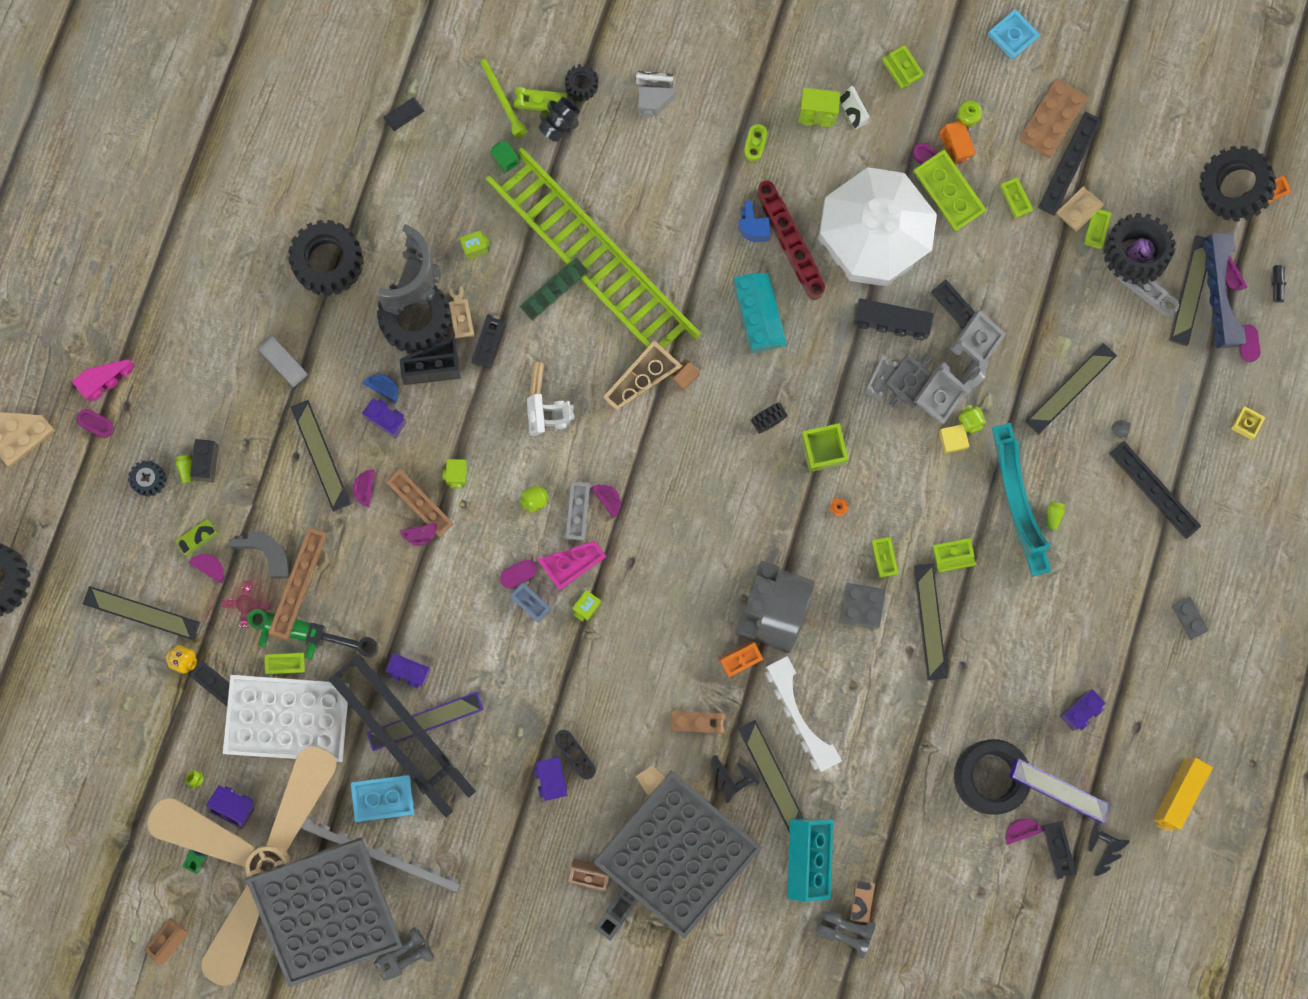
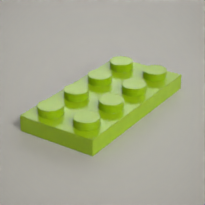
M945 149L913 170V173L954 232H957L987 211Z

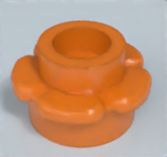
M835 498L831 501L832 504L829 507L831 513L838 517L847 513L848 506L845 499Z

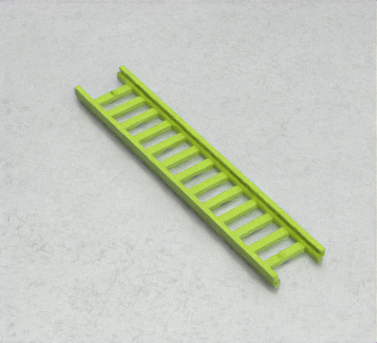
M522 147L518 150L517 155L526 165L502 187L491 176L486 178V181L568 267L574 264L571 258L594 237L602 245L581 263L585 269L590 267L607 250L615 256L591 279L585 274L580 279L646 348L651 344L647 339L671 317L679 325L658 343L663 349L684 330L694 340L699 338L701 333ZM533 171L539 178L513 200L508 192ZM545 184L551 192L526 213L520 205ZM558 197L564 205L538 226L533 221V218ZM571 211L577 218L551 239L545 232L566 213ZM584 224L590 231L564 253L558 245L580 225ZM619 264H622L628 271L602 293L596 285ZM632 277H635L641 284L615 306L609 298ZM647 290L653 298L628 320L622 311ZM660 303L666 311L641 333L635 325Z

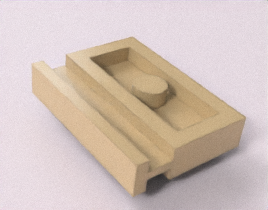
M1083 186L1056 213L1057 216L1061 217L1064 222L1077 232L1103 206V202L1090 191L1088 192Z

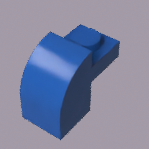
M745 201L744 207L741 208L738 230L749 241H769V218L754 219L752 201Z

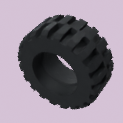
M1242 145L1240 149H1237L1236 146H1230L1228 151L1225 148L1220 150L1221 154L1218 156L1214 154L1210 158L1211 162H1206L1203 167L1205 172H1201L1200 175L1202 181L1199 183L1200 190L1207 206L1218 217L1222 216L1223 219L1228 221L1230 218L1234 221H1240V218H1244L1246 221L1251 219L1250 216L1253 214L1258 216L1261 214L1260 210L1262 208L1266 209L1269 206L1268 201L1273 200L1275 196L1273 190H1276V177L1270 162L1263 153L1259 154L1255 148L1249 150L1248 146ZM1236 170L1253 172L1256 181L1253 188L1247 194L1237 198H1230L1221 193V184L1228 174Z
M317 220L315 225H312V223L306 224L308 228L305 230L301 228L298 231L299 236L293 237L291 240L293 246H289L288 250L290 254L288 257L289 264L296 279L306 290H312L317 295L323 293L324 296H330L331 292L338 295L341 294L340 290L343 288L347 291L351 288L349 285L351 282L354 284L357 282V275H361L363 270L361 265L364 264L363 252L356 236H354L349 228H345L344 224H335L333 220H327V223H324L323 220ZM322 244L338 245L343 250L344 257L336 269L321 273L314 271L310 267L309 257L315 248Z
M393 283L389 288L391 290L397 289L398 285L395 286ZM436 285L433 287L435 290L433 299L428 301L432 311V318L426 327L418 331L402 329L397 323V315L384 311L379 300L377 305L379 308L377 311L379 327L388 343L396 346L397 350H406L409 354L421 349L423 351L432 347L437 342H443V336H447L449 332L448 327L451 326V311L444 293L441 289L438 290Z
M1 543L0 564L5 571V582L0 590V617L3 616V613L9 614L13 612L12 608L14 606L19 607L22 604L20 599L22 597L26 598L28 593L25 592L26 587L30 588L31 583L27 580V577L31 576L30 570L26 569L28 564L21 558L22 555Z

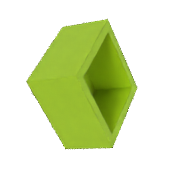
M803 88L799 103L798 122L807 126L813 124L826 128L835 126L839 113L840 92Z
M840 423L802 431L800 437L809 472L844 465L848 462L849 459Z

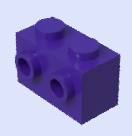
M372 398L362 412V415L365 419L396 439L407 424L403 418L404 415L396 409L392 411L387 408L389 405L381 399L377 401Z
M393 653L386 672L390 673V678L400 681L401 678L408 681L407 685L418 689V686H425L432 669Z
M1090 689L1059 717L1072 731L1083 730L1089 725L1090 722L1088 720L1092 716L1097 717L1103 712L1104 709L1102 707L1106 703L1093 689Z
M560 757L536 762L537 766L533 768L536 779L540 778L541 786H538L540 798L544 797V801L568 796Z
M218 785L206 804L209 813L241 829L244 828L255 810L251 798L246 795L240 796L232 788L227 786L224 788Z

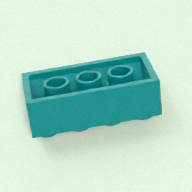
M750 273L734 277L732 284L750 354L787 346L769 274Z
M790 819L787 899L801 902L831 899L833 819Z

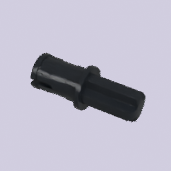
M1275 265L1273 266V282H1271V286H1273V301L1275 303H1283L1285 301V286L1287 285V282H1285V266Z

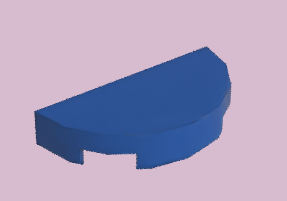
M383 374L368 377L363 382V385L396 403L398 388L389 376Z

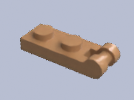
M671 711L670 731L725 734L724 720H726V714ZM710 719L716 720V727H710Z

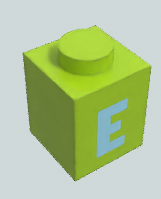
M481 230L459 238L467 260L488 253L487 247L490 244L487 236L482 235Z
M585 590L572 608L575 612L573 615L582 622L584 619L589 621L602 604V601Z

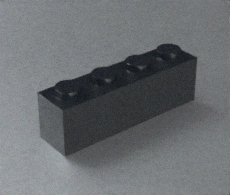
M859 298L853 324L858 325L857 327L861 329L873 328L880 333H887L888 331L893 332L896 336L905 337L908 335L913 336L915 340L922 341L930 335L934 313Z

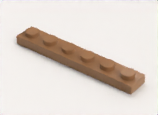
M308 528L270 627L269 636L288 641L326 541L327 533Z

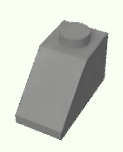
M639 87L638 115L643 117L657 116L676 99V88Z

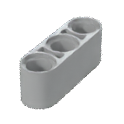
M272 335L257 347L293 388L308 376L303 368Z

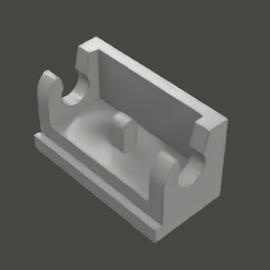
M882 355L864 393L882 401L888 388L884 383L896 369L897 362H889L888 358Z

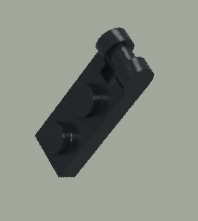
M945 279L931 291V294L963 330L975 311ZM964 313L968 315L967 319L962 317Z
M487 314L471 361L472 364L490 369L506 319L493 318V315ZM490 326H497L496 331L489 329Z
M1063 821L1042 825L1056 879H1062L1066 875H1077ZM1066 862L1067 867L1061 868L1060 863Z

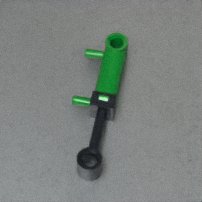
M255 609L249 613L248 623L254 629L262 631L258 646L265 647L275 614ZM258 615H262L263 622L256 625L255 618ZM297 619L289 637L309 643L305 655L307 659H313L316 645L322 646L323 640L356 648L366 658L374 657L379 651L378 643L370 637H364L356 641L326 633L327 627ZM368 642L372 643V651L364 652V645Z

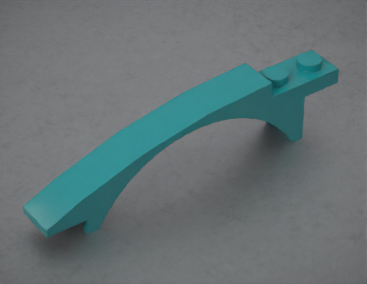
M1011 423L992 427L994 444L1018 540L1021 542L1031 577L1050 573L1051 568L1046 552L1050 549V544L1041 533L1028 502L1020 467L1018 439H1015Z

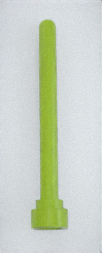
M482 59L480 64L512 124V134L515 138L524 136L528 132L525 124L518 121L486 59Z

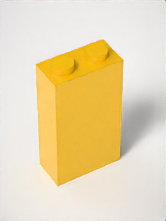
M1196 757L1184 759L1153 818V821L1158 823L1157 827L1164 831L1182 829L1213 769L1212 766Z

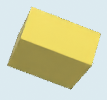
M1244 406L1240 409L1230 429L1252 440L1256 437L1265 417Z
M963 424L940 429L939 434L944 454L969 448Z

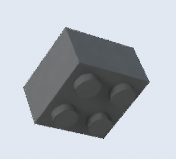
M847 583L844 587L839 623L876 630L880 628L886 589Z

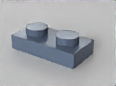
M524 583L510 595V598L537 623L551 610Z

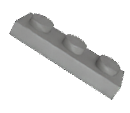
M571 482L565 537L567 540L585 541L590 483Z

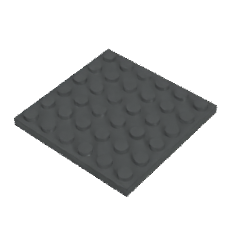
M671 770L594 859L593 863L685 939L762 847Z
M362 837L246 878L288 987L403 947L402 940Z

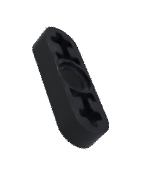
M560 730L555 736L556 744L581 778L586 780L593 778L596 773L594 764L572 734L567 730ZM560 734H563L564 736L568 734L569 738L567 740L570 743V745L572 744V742H574L576 745L570 747L567 750V752H565L564 748H566L567 746L564 742L559 743V740L561 739ZM578 749L581 752L579 760L575 761L570 758L571 750ZM586 758L587 761L584 764L586 767H592L591 775H583L581 773L583 772L582 766L580 765L577 768L575 764L580 763Z

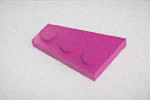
M596 541L547 557L538 558L537 561L560 591L604 560L606 555Z

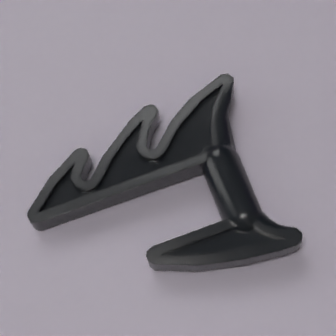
M714 755L713 773H716L717 768H719V789H721L722 783L725 781L724 795L726 803H729L732 796L747 785L759 784L756 777L741 763H737V766L745 778L735 784L717 755Z
M1095 823L1093 826L1088 851H1093L1098 839L1107 842L1108 846L1094 872V876H1099L1109 871L1111 867H1104V865L1110 864L1122 857L1121 854L1112 855V853L1122 850L1130 843L1129 840H1119L1101 831L1098 823Z

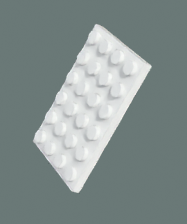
M231 675L223 754L296 759L301 750L306 747L317 746L331 752L335 756L336 762H343L348 702L330 682ZM345 683L346 686L349 688L350 683Z

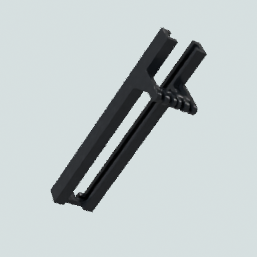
M360 654L356 655L349 663L328 679L411 776L421 793L428 796L445 818L453 810L433 788L445 776L449 775L468 798L476 792L473 786ZM350 666H356L441 765L442 769L429 781H427L341 680L342 673L348 670Z

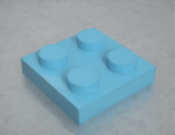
M1016 9L987 34L1012 61L1040 37V34Z

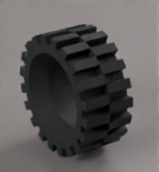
M1136 213L1134 218L1132 214L1127 215L1125 220L1121 218L1113 226L1104 244L1103 254H1106L1104 261L1105 263L1110 262L1107 268L1109 271L1114 269V276L1117 278L1119 275L1123 276L1122 281L1126 283L1128 279H1131L1132 284L1136 285L1139 280H1141L1142 284H1147L1149 279L1151 282L1155 281L1158 276L1160 277L1164 273L1175 253L1176 248L1174 246L1176 242L1175 239L1171 240L1174 234L1172 231H1166L1168 228L1166 223L1163 225L1159 224L1161 219L1157 217L1155 220L1150 219V214L1142 217L1141 213ZM1144 238L1150 240L1155 248L1154 260L1148 263H1139L1130 259L1124 254L1122 243L1129 239Z

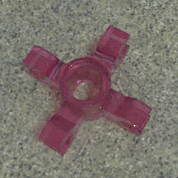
M243 580L242 595L237 600L222 599L221 603L223 608H237L241 611L239 627L250 628L248 615L252 610H270L271 602L255 601L251 597L253 582ZM244 600H250L251 602L248 609L242 608Z

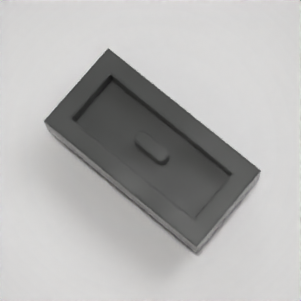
M1191 597L1172 605L1190 640L1209 631Z

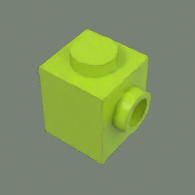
M447 459L446 468H443V480H446L450 488L460 489L462 486H467L466 460Z

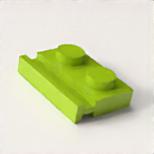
M905 45L882 57L881 61L900 90L924 77V73Z
M971 538L932 546L938 573L976 566Z

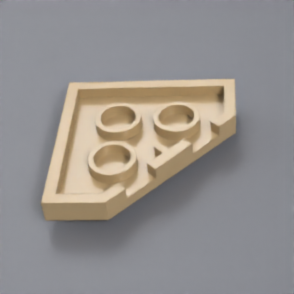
M0 412V458L8 467H12L54 433V428L42 415Z

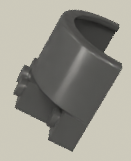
M404 224L402 229L407 236L405 243L407 249L403 251V257L408 260L397 289L388 290L380 288L378 293L384 311L399 315L400 310L403 311L405 306L414 302L427 305L428 301L433 299L435 282L438 283L441 277L439 266L433 263L427 242L417 230Z
M761 560L736 635L790 653L805 618L815 582L779 569V566ZM757 619L761 620L759 628L756 626Z

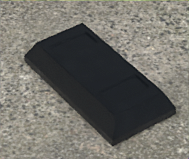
M412 97L383 117L392 130L396 131L425 111L416 98Z

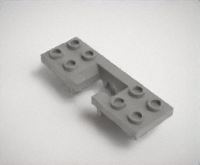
M976 311L950 348L956 355H960L965 350L974 358L967 371L959 381L949 372L951 368L944 362H940L914 402L937 422L944 424L964 394H969L974 387L984 380L986 368L989 365L987 361L1006 333L981 311Z

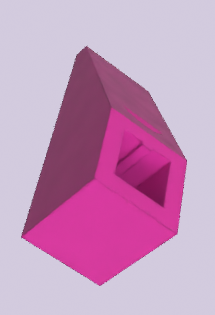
M127 359L89 368L72 380V383L89 402L96 401L102 397L104 391L116 386L119 379L131 374L136 366Z

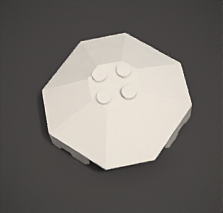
M867 167L825 197L818 240L830 252L829 255L836 264L840 265L849 281L887 287L896 278L912 269L915 262L932 251L937 214L905 173Z

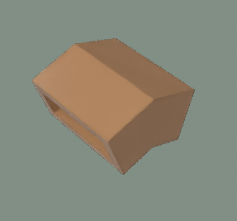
M686 359L680 363L683 367L669 375L671 380L683 392L700 375V372Z

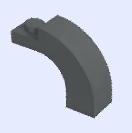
M248 531V539H246V536H235V539H229V547L232 550L257 549L262 551L268 561L269 578L284 579L290 577L289 558L282 546L270 536L261 532Z
M622 888L594 929L611 941L638 900Z

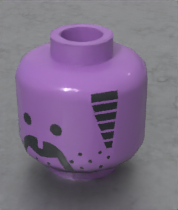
M1140 238L1127 245V253L1125 255L1136 262L1146 263L1153 258L1155 248L1150 240Z

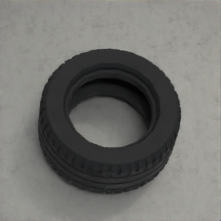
M999 739L983 740L967 747L959 756L954 768L955 789H957L959 797L962 798L961 800L974 811L988 815L1008 813L1019 807L1028 796V792H1030L1029 787L1012 779L1011 787L1004 796L999 799H990L978 792L972 775L977 762L986 755L1000 757L1012 769L1014 759H1020L1029 764L1024 753L1012 743Z

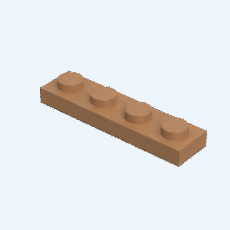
M401 469L386 482L426 524L437 523L436 534L439 537L454 525Z

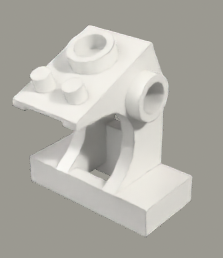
M534 394L527 398L530 436H537L545 432L544 426H555V429H565L567 425H570L571 420L574 419L573 404L570 405L569 401L565 403L564 401H555L553 405H543L541 394ZM543 411H552L553 420H545Z

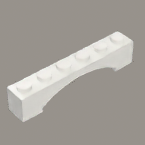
M788 656L767 666L764 674L769 683L773 682L776 688L773 691L777 699H781L785 705L782 709L787 718L791 717L794 723L791 726L795 734L801 736L803 740L800 742L805 753L809 752L812 758L809 761L813 769H818L819 772H822L840 763L842 760L834 745H828L820 740L808 728L798 711L793 694V676L796 674V671Z

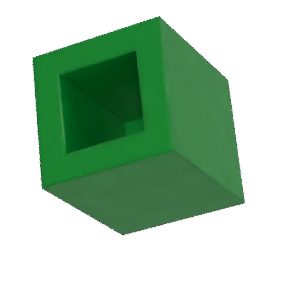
M505 140L502 143H496L491 148V158L504 174L519 164V157Z

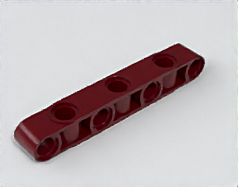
M767 180L762 181L758 186L757 197L766 217L769 218V223L807 296L812 300H818L822 297L825 290V284L774 184ZM768 189L771 193L763 194L761 190ZM784 221L787 226L781 227L778 225V222ZM797 253L802 254L804 259L798 260L794 255ZM813 286L819 287L820 292H819V293L813 292V291L811 290V287H813Z

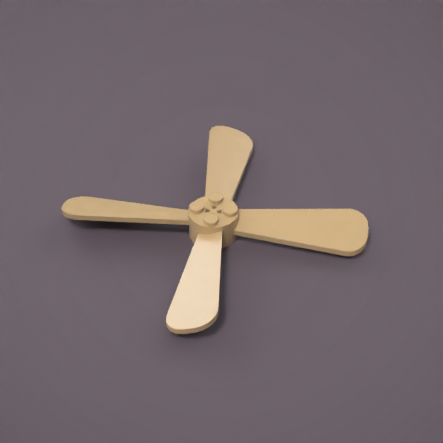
M310 746L301 750L292 769L268 842L258 847H255L174 798H165L154 806L147 821L148 830L157 839L243 866L246 869L247 877L266 871L267 869L265 868L267 866L269 869L289 863L290 856L287 850L336 771V758L328 750L317 746ZM248 884L202 959L201 966L205 977L220 986H228L237 979L260 915Z

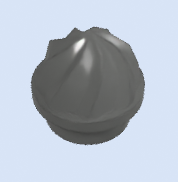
M1117 420L1112 425V431L1119 438H1127L1131 423L1126 422V420Z

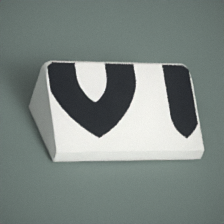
M637 71L636 84L673 87L674 74Z
M851 86L840 96V102L853 127L858 129L868 123L870 116L855 88Z

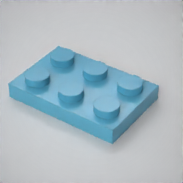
M410 775L351 783L355 822L415 815Z

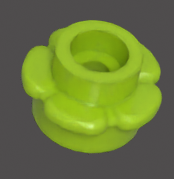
M191 770L186 777L185 783L191 789L201 786L204 779L202 772Z

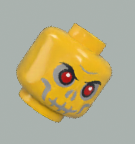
M181 645L171 648L166 656L168 667L182 674L193 670L197 664L195 652Z

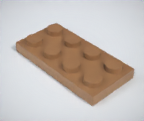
M1056 78L1018 140L1050 159L1088 96Z

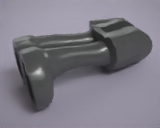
M822 911L820 919L833 923V926L830 929L828 926L817 924L815 931L829 941L836 939L853 946L857 950V956L864 959L870 942L840 931L839 928L854 932L871 940L876 923L868 922L866 925H858L842 919L841 914Z
M417 927L410 930V938L403 944L402 948L382 954L374 961L373 964L376 969L387 965L386 963H389L391 966L390 969L387 968L385 972L380 974L383 981L402 975V970L417 960L425 959V961L431 962L434 959L433 952L426 943L412 954L398 961V958L404 953L425 942L424 936Z

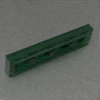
M575 257L520 305V308L534 321L589 273L588 269Z

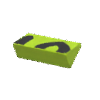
M207 518L177 539L176 542L183 554L188 556L219 533Z

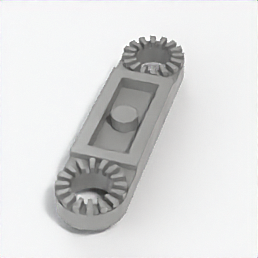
M1121 275L1117 278L1163 315L1173 316L1179 308L1177 299L1169 295L1166 290L1154 281L1151 282L1149 279L1147 284H1142L1141 280H1139L1136 285L1132 284L1131 279H1128L1127 283L1122 281L1124 277ZM1164 303H1171L1174 309H1166Z

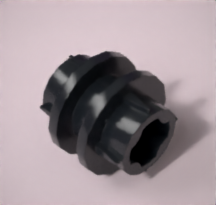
M561 97L558 102L549 101L547 104L549 111L542 110L539 115L542 121L538 126L539 130L548 139L555 142L560 137L569 138L571 135L569 128L575 129L579 125L576 117L580 114V110L573 102L564 97Z

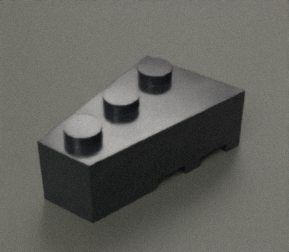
M455 335L444 342L433 344L428 349L423 351L421 349L401 358L400 369L403 384L411 385L461 379Z

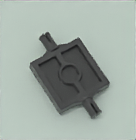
M909 354L905 355L886 380L884 385L895 395L890 403H888L892 408H896L900 400L906 402L912 408L917 405L914 400L932 375L926 367L933 359L929 354H926L921 362L913 359Z

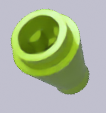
M192 455L176 457L177 462L175 464L182 483L193 482V479L190 477Z
M1050 501V505L1047 506L1046 528L1058 530L1059 524L1066 512L1065 504Z

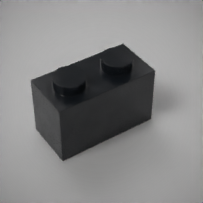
M195 439L190 477L193 480L214 483L219 448L215 441Z

